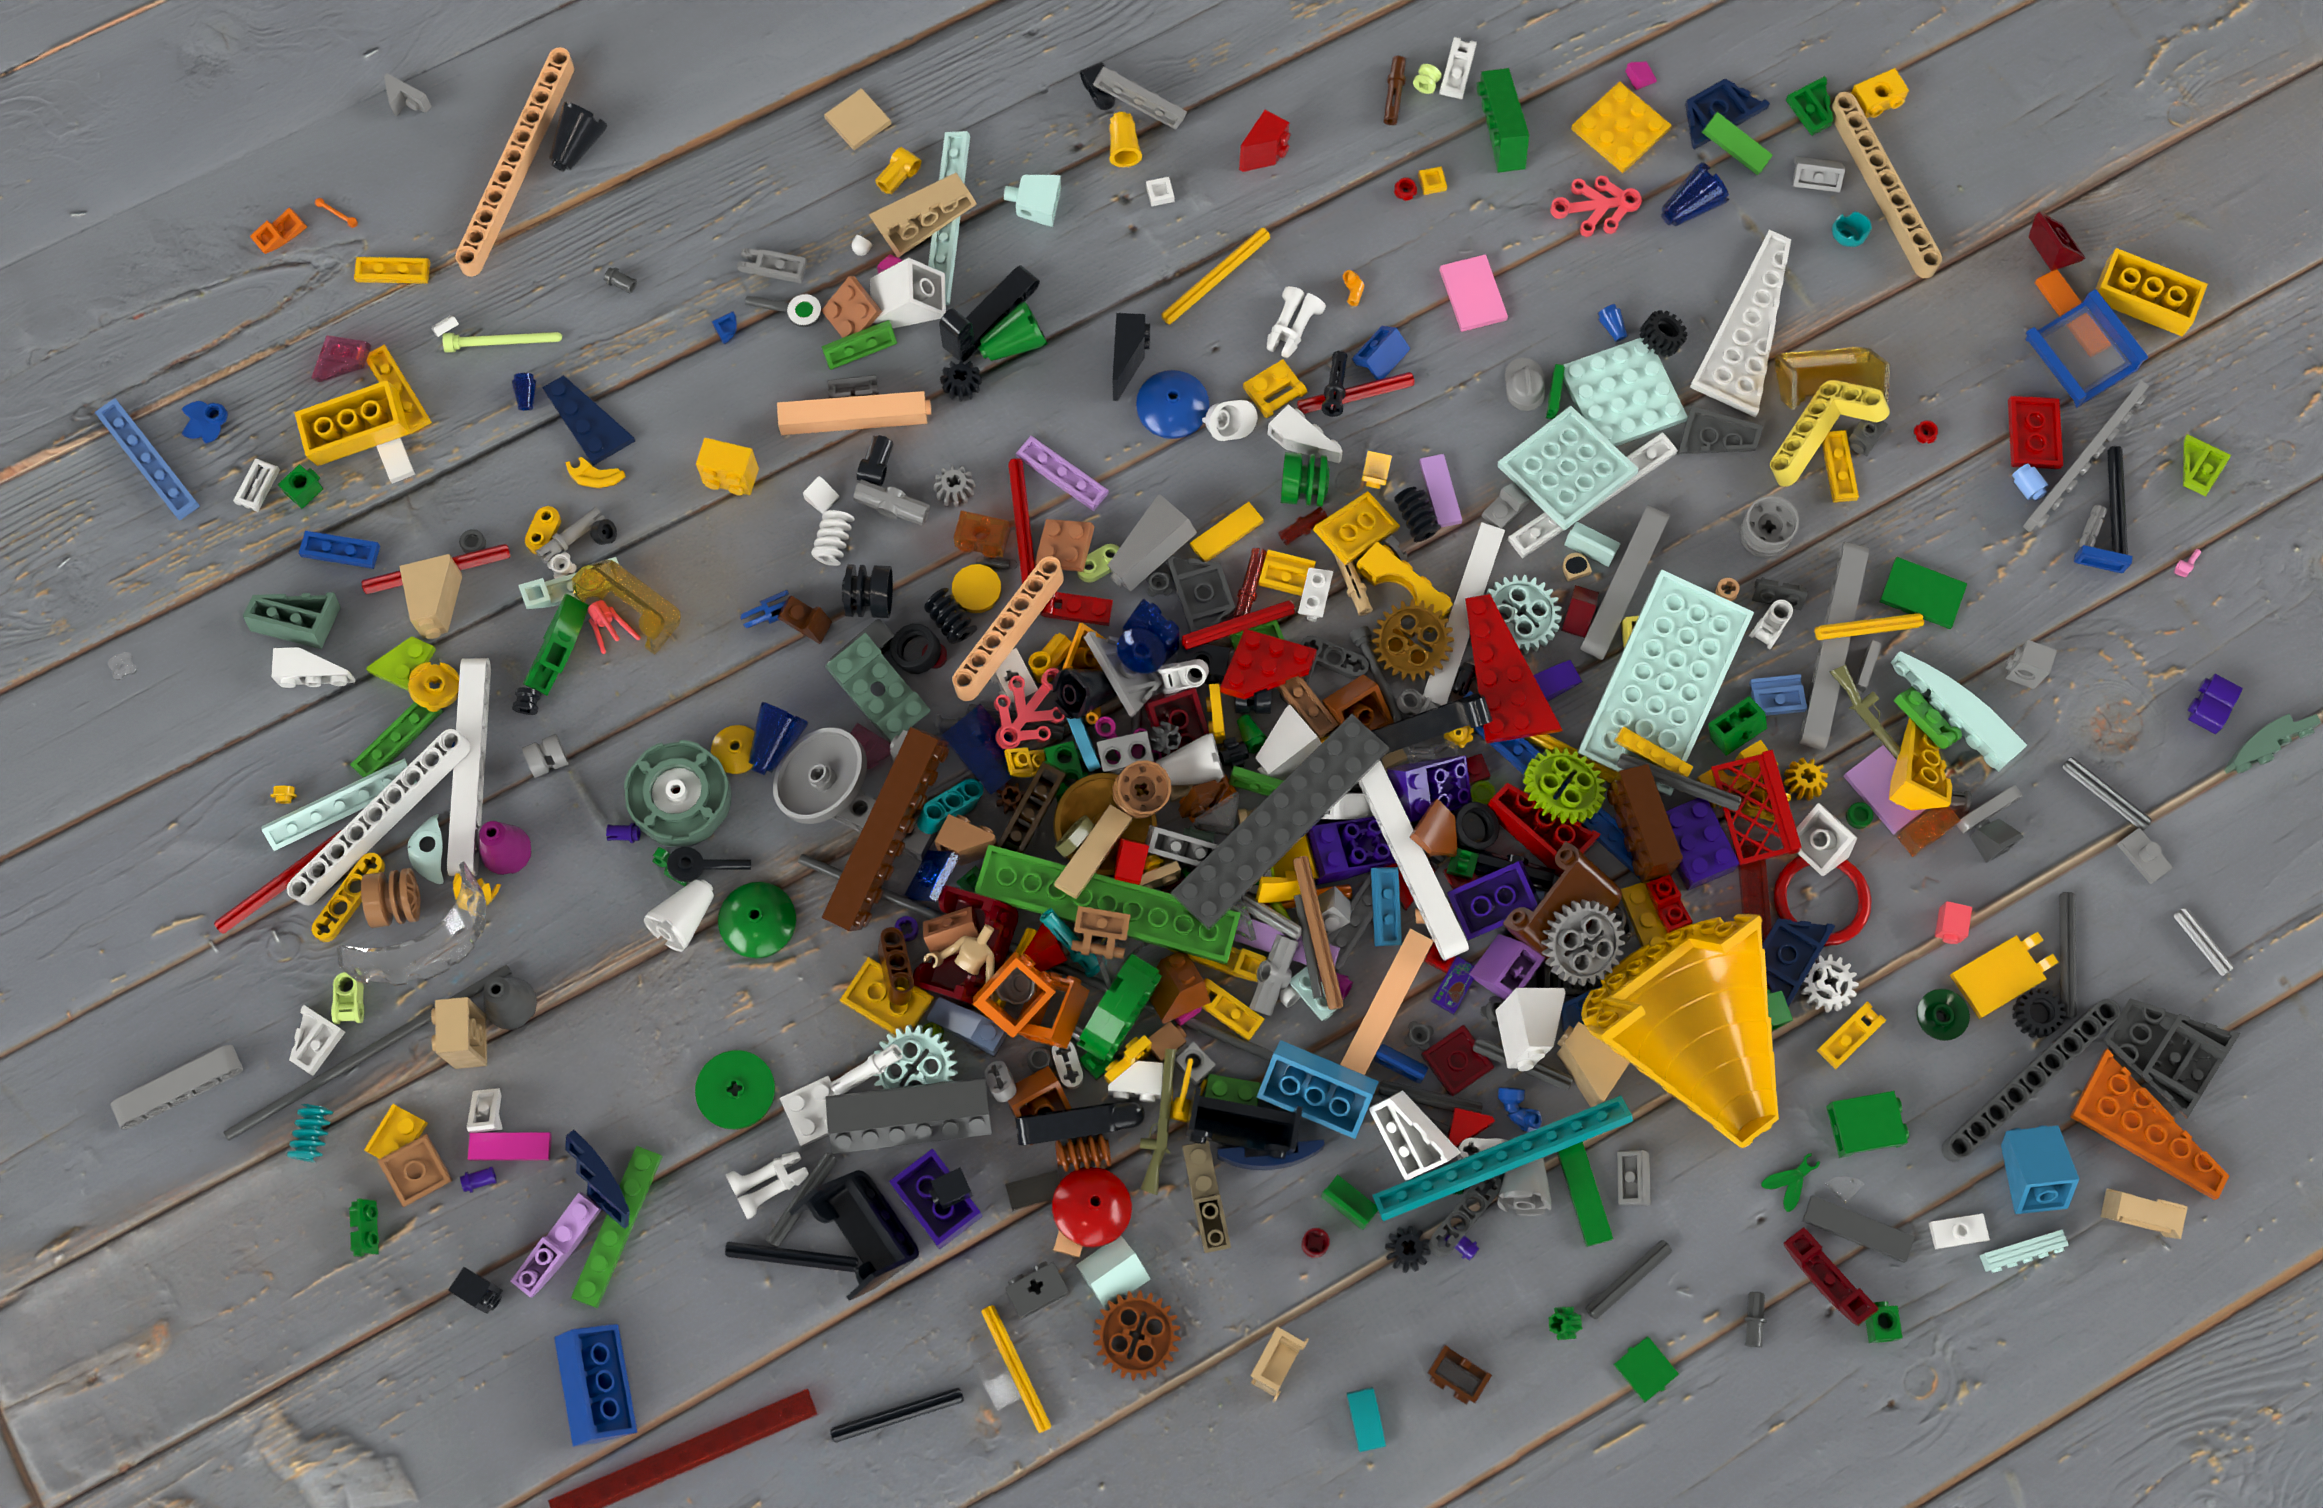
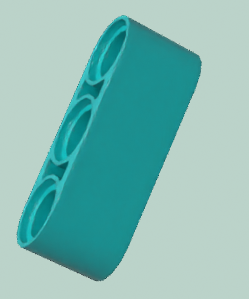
M966 779L928 801L917 819L919 830L926 834L936 833L941 830L948 814L954 817L956 815L964 816L974 810L984 791L982 784L975 779Z

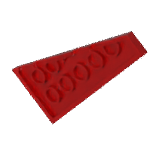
M1491 595L1465 598L1478 692L1485 696L1493 719L1492 722L1483 725L1486 743L1562 732L1557 718Z

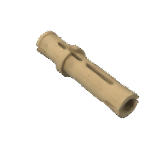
M1334 554L1348 588L1347 594L1349 597H1352L1358 615L1364 616L1371 613L1373 608L1366 594V585L1361 582L1353 561L1347 564L1351 573L1350 576L1344 563ZM1353 584H1356L1361 598L1358 597Z

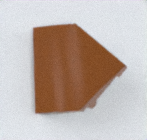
M1438 799L1431 803L1410 835V838L1427 852V858L1440 855L1455 857L1457 855L1455 816Z

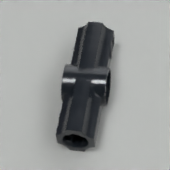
M1485 850L1479 851L1474 870L1476 873L1488 875L1522 860L1534 888L1549 892L1555 875V869L1529 863V860L1522 856L1512 854L1503 856Z

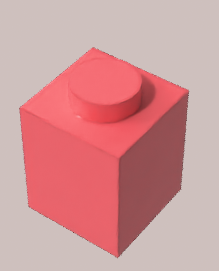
M1946 901L1939 907L1935 937L1942 938L1943 942L1949 944H1958L1966 939L1969 933L1972 907Z

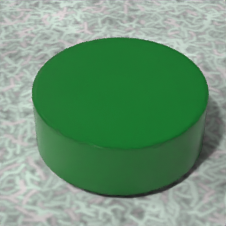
M1863 802L1852 804L1846 812L1848 824L1856 829L1867 827L1874 817L1872 808Z

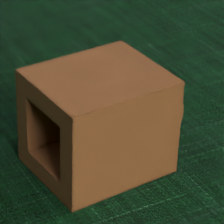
M1169 1021L1148 1037L1152 1042V1055L1159 1063L1164 1064L1165 1048L1179 1050L1186 1044V1033L1178 1024L1174 1026Z

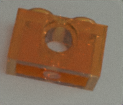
M961 510L953 537L955 547L964 552H981L984 556L995 558L996 556L1003 557L1010 534V524L1007 520ZM980 533L987 534V537L984 539H977L976 535Z
M1949 806L1933 808L1907 826L1897 838L1910 855L1914 857L1951 831L1961 820Z

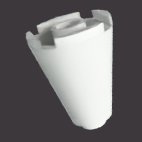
M1212 733L1206 734L1156 761L1157 764L1166 770L1171 780V785L1202 784L1212 780H1216L1218 783L1222 777H1225Z
M693 880L650 910L645 915V925L657 939L662 936L668 940L665 943L666 946L682 952L689 945L714 898L713 887L705 880Z

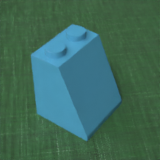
M2042 1125L2036 1128H2015L2006 1131L2001 1149L2015 1214L2068 1209L2079 1182V1177L2059 1126Z

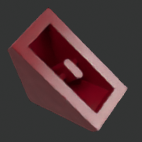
M1575 585L1561 631L1583 638L1586 637L1597 606L1599 592Z

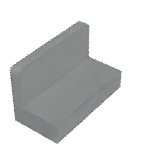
M1795 156L1794 163L1796 166L1792 180L1793 187L1832 192L1841 191L1845 173L1842 162Z

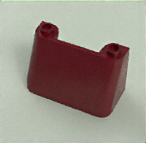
M944 885L938 899L942 912L949 914L972 906L979 934L985 924L994 928L986 944L994 954L995 974L1005 962L1018 922L1017 909L993 898ZM959 953L943 959V963L933 968L936 960L933 958L931 963L922 962L916 967L913 974L914 986L973 1004V997L986 984V962L982 965L979 974L973 975L954 962Z

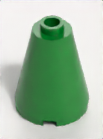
M1023 302L980 339L981 345L978 348L984 359L989 357L991 361L1044 347L1048 342L1026 302Z

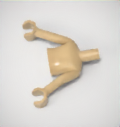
M985 924L978 938L963 936L941 952L934 951L926 954L924 962H928L933 956L936 960L933 968L943 963V959L960 950L954 962L973 975H978L982 965L986 962L987 982L994 975L995 968L994 954L986 944L994 928ZM995 990L990 995L991 999L994 1002L998 1000V995Z

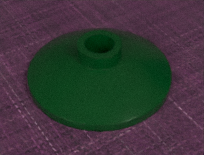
M1935 989L1925 994L1919 1001L1917 1020L1922 1030L1930 1037L1941 1041H1949L1958 1038L1966 1031L1970 1021V1012L1964 999L1957 993L1948 989ZM1937 1013L1944 1015V1021L1937 1019Z

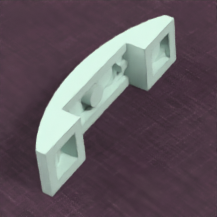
M613 557L593 563L592 568L546 582L541 578L518 586L526 609H536L560 605L565 593L578 600L587 598L624 581V577L617 558Z

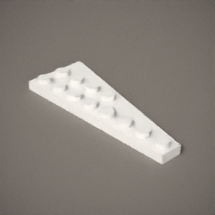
M1771 230L1768 231L1690 386L1694 390L1753 417H1756L1760 409L1759 405L1767 372L1768 357L1784 281L1783 277L1791 239Z

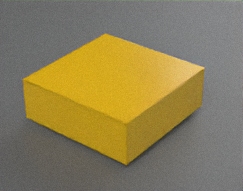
M1442 166L1418 171L1423 195L1447 190Z

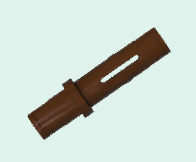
M1403 56L1393 57L1391 72L1387 77L1389 86L1384 115V123L1387 125H1396L1398 121L1402 87L1406 82V77L1404 76L1406 58ZM1393 95H1395L1394 106H1392Z

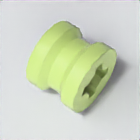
M1422 64L1418 71L1419 75L1413 80V85L1420 92L1431 94L1436 88L1435 83L1440 80L1442 74L1435 66Z

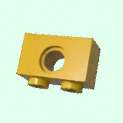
M1893 68L1854 85L1851 94L1856 98L1866 118H1875L1887 109L1900 107L1905 102L1909 89L1897 70Z

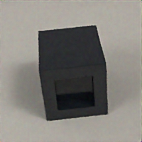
M961 1167L931 1181L933 1188L929 1190L934 1204L940 1203L943 1210L973 1196Z

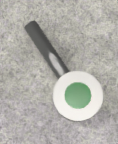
M807 294L793 298L790 303L753 296H746L745 305L787 312L791 322L799 327L814 325L822 314L819 301L814 296Z

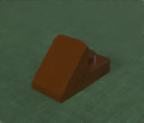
M793 596L788 597L777 617L818 644H821L832 624V621L819 606L811 608Z

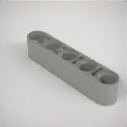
M222 1046L115 1099L110 1105L120 1128L129 1129L239 1075L244 1069L234 1046Z

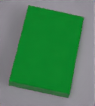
M1896 557L1879 602L1908 614L1920 613L1923 615L1924 620L1951 629L1967 583Z

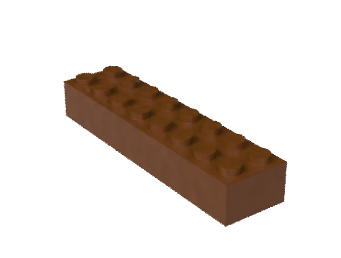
M910 727L821 918L847 931L862 930L863 927L866 928L872 918L870 911L873 904H877L882 897L883 890L881 887L885 880L888 881L894 871V866H892L894 859L902 854L905 847L903 840L907 833L910 834L916 824L915 814L918 809L921 810L927 800L925 793L929 785L933 786L938 777L937 767L948 756V741L923 729Z

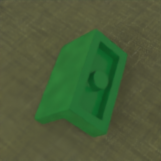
M1338 1174L1321 1194V1198L1361 1230L1367 1226L1378 1212L1377 1206Z

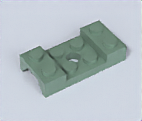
M865 632L827 663L825 668L888 743L891 744L896 735L900 736L903 730H909L910 727L915 725L931 710L915 691L913 692L881 654L882 651ZM873 683H881L884 686L885 691L882 696H874L871 693L870 687Z

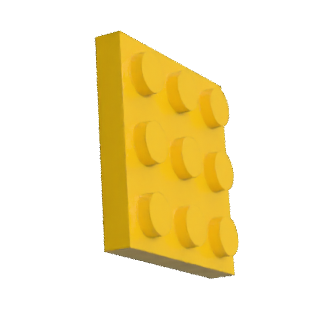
M1619 81L1572 124L1571 130L1620 172L1624 173L1668 133L1672 125Z

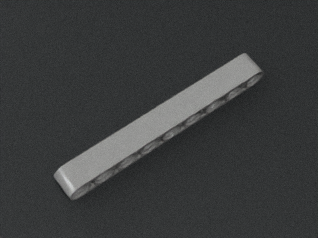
M1843 542L1837 561L1824 625L1855 620L1869 555L1868 547ZM1851 636L1820 640L1806 703L1807 710L1804 712L1798 740L1800 745L1822 751L1827 746L1840 689L1839 682L1830 674V671L1845 665Z

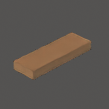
M1296 676L1288 679L1285 684L1276 687L1287 703L1293 707L1318 736L1319 740L1339 726L1338 722L1302 677Z

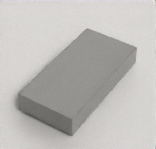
M1874 640L1866 648L1855 681V686L1860 695L1868 687L1881 648V643Z

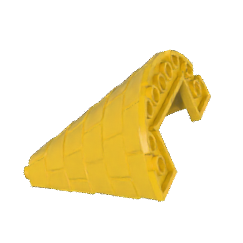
M1737 914L1733 917L1734 921L1723 922L1721 917L1700 921L1666 934V942L1652 947L1649 944L1644 945L1621 960L1619 965L1611 968L1613 973L1607 972L1604 975L1605 979H1600L1603 986L1591 990L1582 1007V1020L1591 1035L1608 1045L1615 1053L1633 1064L1640 1072L1659 1084L1665 1091L1687 1105L1691 1111L1712 1124L1716 1130L1740 1148L1749 1146L1753 1139L1762 1132L1768 1131L1772 1124L1779 1120L1771 1018L1768 1017L1765 949H1762V919L1760 915Z

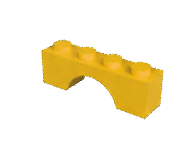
M1377 541L1358 560L1357 572L1373 586L1386 582L1400 584L1411 593L1415 606H1419L1420 602L1424 600L1426 609L1431 604H1434V613L1442 610L1441 620L1450 614L1453 603L1449 596L1433 588L1432 583L1426 577H1420L1415 573L1412 566L1408 562L1398 559L1394 555L1393 550L1387 545H1381Z

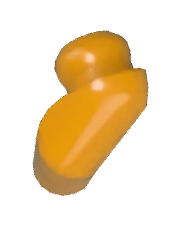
M1347 270L1342 276L1345 285L1350 291L1347 303L1351 306H1358L1364 290V283L1357 273L1353 270Z

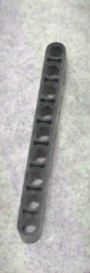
M2103 999L2090 1007L1944 1141L1941 1148L1943 1156L1951 1162H1958L1969 1156L2120 1016L2119 1005L2112 999ZM2100 1008L2107 1011L2108 1018L2101 1015ZM2082 1024L2090 1029V1035L2083 1032ZM2064 1041L2070 1043V1045L2072 1046V1052L2067 1051L2063 1045ZM2045 1057L2052 1060L2054 1064L2053 1069L2046 1065ZM2027 1074L2034 1077L2035 1086L2027 1081ZM2009 1091L2015 1093V1095L2017 1096V1103L2009 1099ZM1990 1108L1998 1112V1120L1992 1118L1989 1112ZM1971 1125L1979 1128L1980 1137L1975 1136L1971 1132ZM1953 1142H1956L1961 1146V1154H1958L1953 1150Z

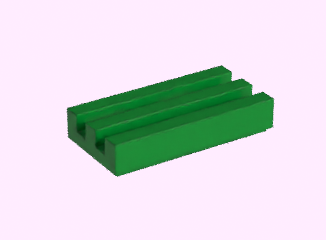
M1555 364L1552 373L1546 418L1554 419L1559 410L1565 370L1564 365Z

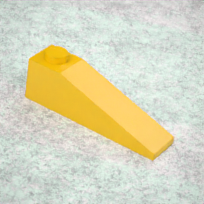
M1909 717L1900 747L1901 751L1890 782L1889 800L1911 811L1948 807L1951 804L1952 783L1951 779L1946 778L1944 770L1947 768L1945 760L1940 758L1938 751L1940 748Z

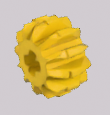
M1804 757L1800 758L1798 763L1792 761L1789 765L1790 769H1786L1784 772V776L1787 779L1783 783L1785 786H1791L1788 794L1797 793V800H1801L1803 796L1807 801H1811L1813 796L1820 797L1822 790H1825L1828 785L1824 781L1827 779L1828 773L1820 772L1823 764L1815 766L1814 758L1810 759L1808 763Z

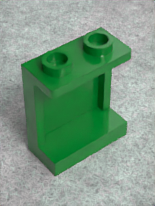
M1895 1091L1833 1101L1826 1106L1839 1158L1894 1146L1898 1148L1908 1143L1909 1130L1902 1121L1900 1114L1902 1113V1104L1900 1099L1896 1097Z

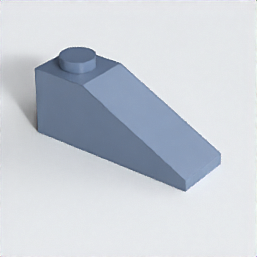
M941 997L938 998L926 1019L928 1022L994 1058L1008 1035L992 1020Z

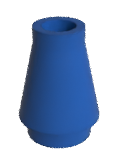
M1612 304L1598 312L1600 317L1598 320L1610 333L1615 342L1628 336L1620 308Z

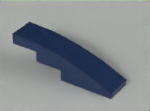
M572 1130L566 1135L565 1150L577 1160L576 1173L587 1182V1197L624 1229L629 1226L630 1211L619 1185L607 1165L592 1146L575 1130Z

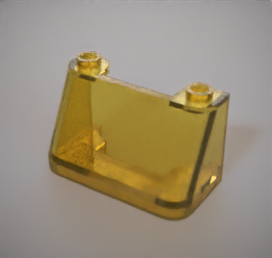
M605 559L584 566L571 579L574 596L582 602L591 597H598L603 600L611 591L642 614L639 619V628L647 636L645 648L654 655L680 624L681 614L676 606L612 560Z

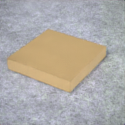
M862 88L824 114L825 119L853 150H856L891 125V120Z

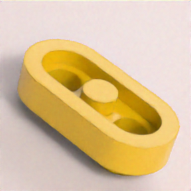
M545 506L536 512L525 536V544L531 553L537 554L536 550L553 539L552 536L558 532L561 525V517L555 508ZM551 515L548 520H543L544 516ZM535 537H541L538 542L533 541Z

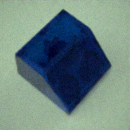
M1143 599L1122 627L1123 637L1128 641L1138 643L1147 660L1158 670L1178 651L1180 629L1171 619L1167 621L1161 615L1162 612L1155 603H1149Z

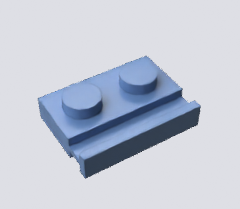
M1801 674L1750 680L1749 685L1752 690V699L1765 711L1766 716L1805 712L1807 710L1804 688L1801 684Z

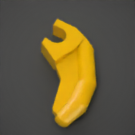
M583 457L578 458L580 466L577 468H573L570 461L565 462L571 478L581 486L600 489L614 486L626 477L623 470L620 471L618 468L599 470Z

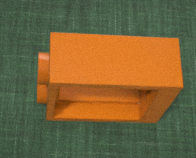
M1016 951L973 997V1005L1012 1038L1017 1035L1056 992L1055 985L1053 984L1055 980L1044 970L1039 972L1034 967L1035 963L1029 956L1024 953L1021 956ZM1016 967L1044 990L1017 1020L989 998Z
M1048 972L1055 980L1053 983L1055 989L1066 992L1053 1028L1040 1026L1050 1002L1049 999L1018 1034L1030 1041L1067 1049L1090 990L1082 986V981L1076 977L1067 975L1065 979L1059 974ZM1038 985L1032 999L1024 1003L1019 1017L1044 991Z

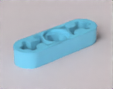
M1082 717L1077 719L1067 718L1089 772L1101 768V763Z

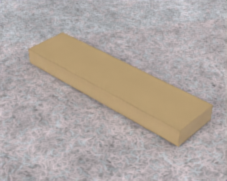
M1110 805L1057 878L1054 886L1077 900L1132 822V817Z

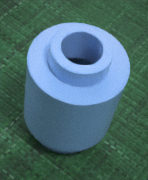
M2029 463L2012 474L2015 479L2014 483L2027 500L2034 499L2037 501L2048 493L2046 491V488L2049 486L2037 469L2031 467Z

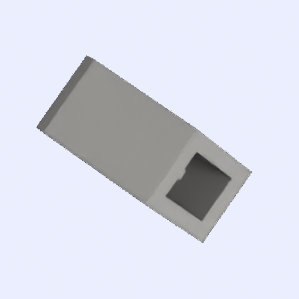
M1335 886L1318 895L1327 935L1350 923L1351 901Z

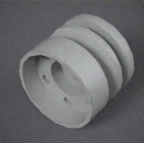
M1773 495L1761 497L1751 505L1741 523L1739 535L1742 545L1749 553L1756 557L1772 558L1780 555L1786 550L1798 530L1799 517L1797 510L1791 502L1782 497Z

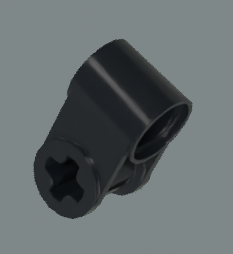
M1103 62L1080 70L1082 83L1086 90H1088L1096 107L1101 110L1111 109L1115 104V97L1093 85L1097 75L1103 66L1105 67Z

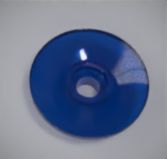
M1142 628L1129 629L1120 636L1117 642V654L1121 662L1134 672L1141 674L1153 673L1159 670L1165 662V646L1161 639L1149 630Z

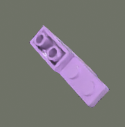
M579 1192L549 1234L541 1238L510 1282L530 1298H533L590 1231L588 1229L602 1209L584 1193Z

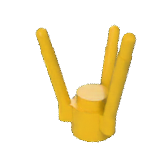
M1189 1058L1187 1062L1180 1097H1175L1174 1102L1172 1087L1170 1119L1187 1122L1190 1100L1186 1099L1192 1071V1058ZM1204 1079L1201 1083L1200 1096H1202L1208 1082L1207 1079Z

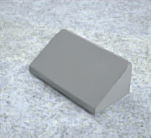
M1644 1150L1617 1151L1618 1205L1650 1206L1649 1153Z

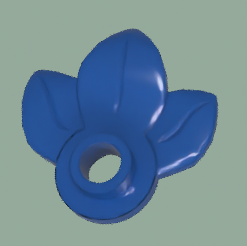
M195 401L185 405L182 411L191 420L185 426L182 435L191 439L202 437L205 444L214 441L221 432V425L227 420V410L221 404H206L202 401ZM215 414H219L216 418L212 419Z

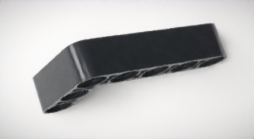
M1019 265L966 318L954 308L946 311L939 322L943 348L957 360L962 359L963 362L968 360L979 349L978 346L981 345L980 339L1020 303L1025 302L1036 291L1040 280L1023 266Z
M1477 693L1371 731L1390 748L1388 753L1464 726L1470 728L1479 727L1492 722L1493 719L1485 696Z

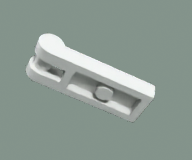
M1454 37L1440 89L1441 95L1459 99L1463 98L1477 42L1470 40L1469 43L1461 41V38Z

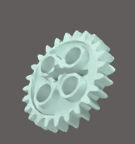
M1513 575L1512 582H1509L1504 577L1502 585L1495 582L1494 590L1489 588L1487 594L1491 595L1499 612L1509 617V619L1504 621L1519 649L1523 648L1524 653L1528 654L1529 648L1532 647L1537 652L1539 644L1546 647L1547 639L1553 640L1555 636L1553 632H1558L1560 627L1556 623H1560L1562 616L1557 615L1560 613L1561 607L1554 606L1558 602V597L1550 598L1553 589L1545 591V582L1539 586L1536 585V577L1531 582H1527L1526 575L1523 576L1522 581H1518L1517 576ZM1512 595L1521 596L1523 601L1514 600ZM1539 609L1544 615L1537 616L1532 610ZM1518 628H1526L1529 634H1521Z
M911 1025L906 1026L905 1033L901 1027L897 1028V1037L892 1033L887 1034L889 1043L880 1041L879 1044L883 1050L874 1051L877 1055L890 1045L896 1044L902 1052L901 1055H903L902 1059L893 1063L901 1067L902 1074L900 1077L892 1074V1064L880 1075H873L880 1078L874 1085H882L883 1089L901 1087V1081L913 1068L910 1064L917 1062L925 1049H929V1053L917 1066L918 1071L908 1078L904 1087L912 1086L913 1080L920 1081L922 1085L953 1081L950 1079V1076L958 1074L956 1070L951 1069V1066L958 1063V1061L950 1060L949 1057L955 1050L947 1051L946 1046L949 1044V1040L941 1043L939 1040L942 1033L932 1036L931 1027L925 1033L923 1032L922 1025H918L915 1032ZM909 1042L917 1046L916 1056L908 1054L906 1047ZM929 1059H934L938 1062L937 1072H932L928 1069L927 1062Z

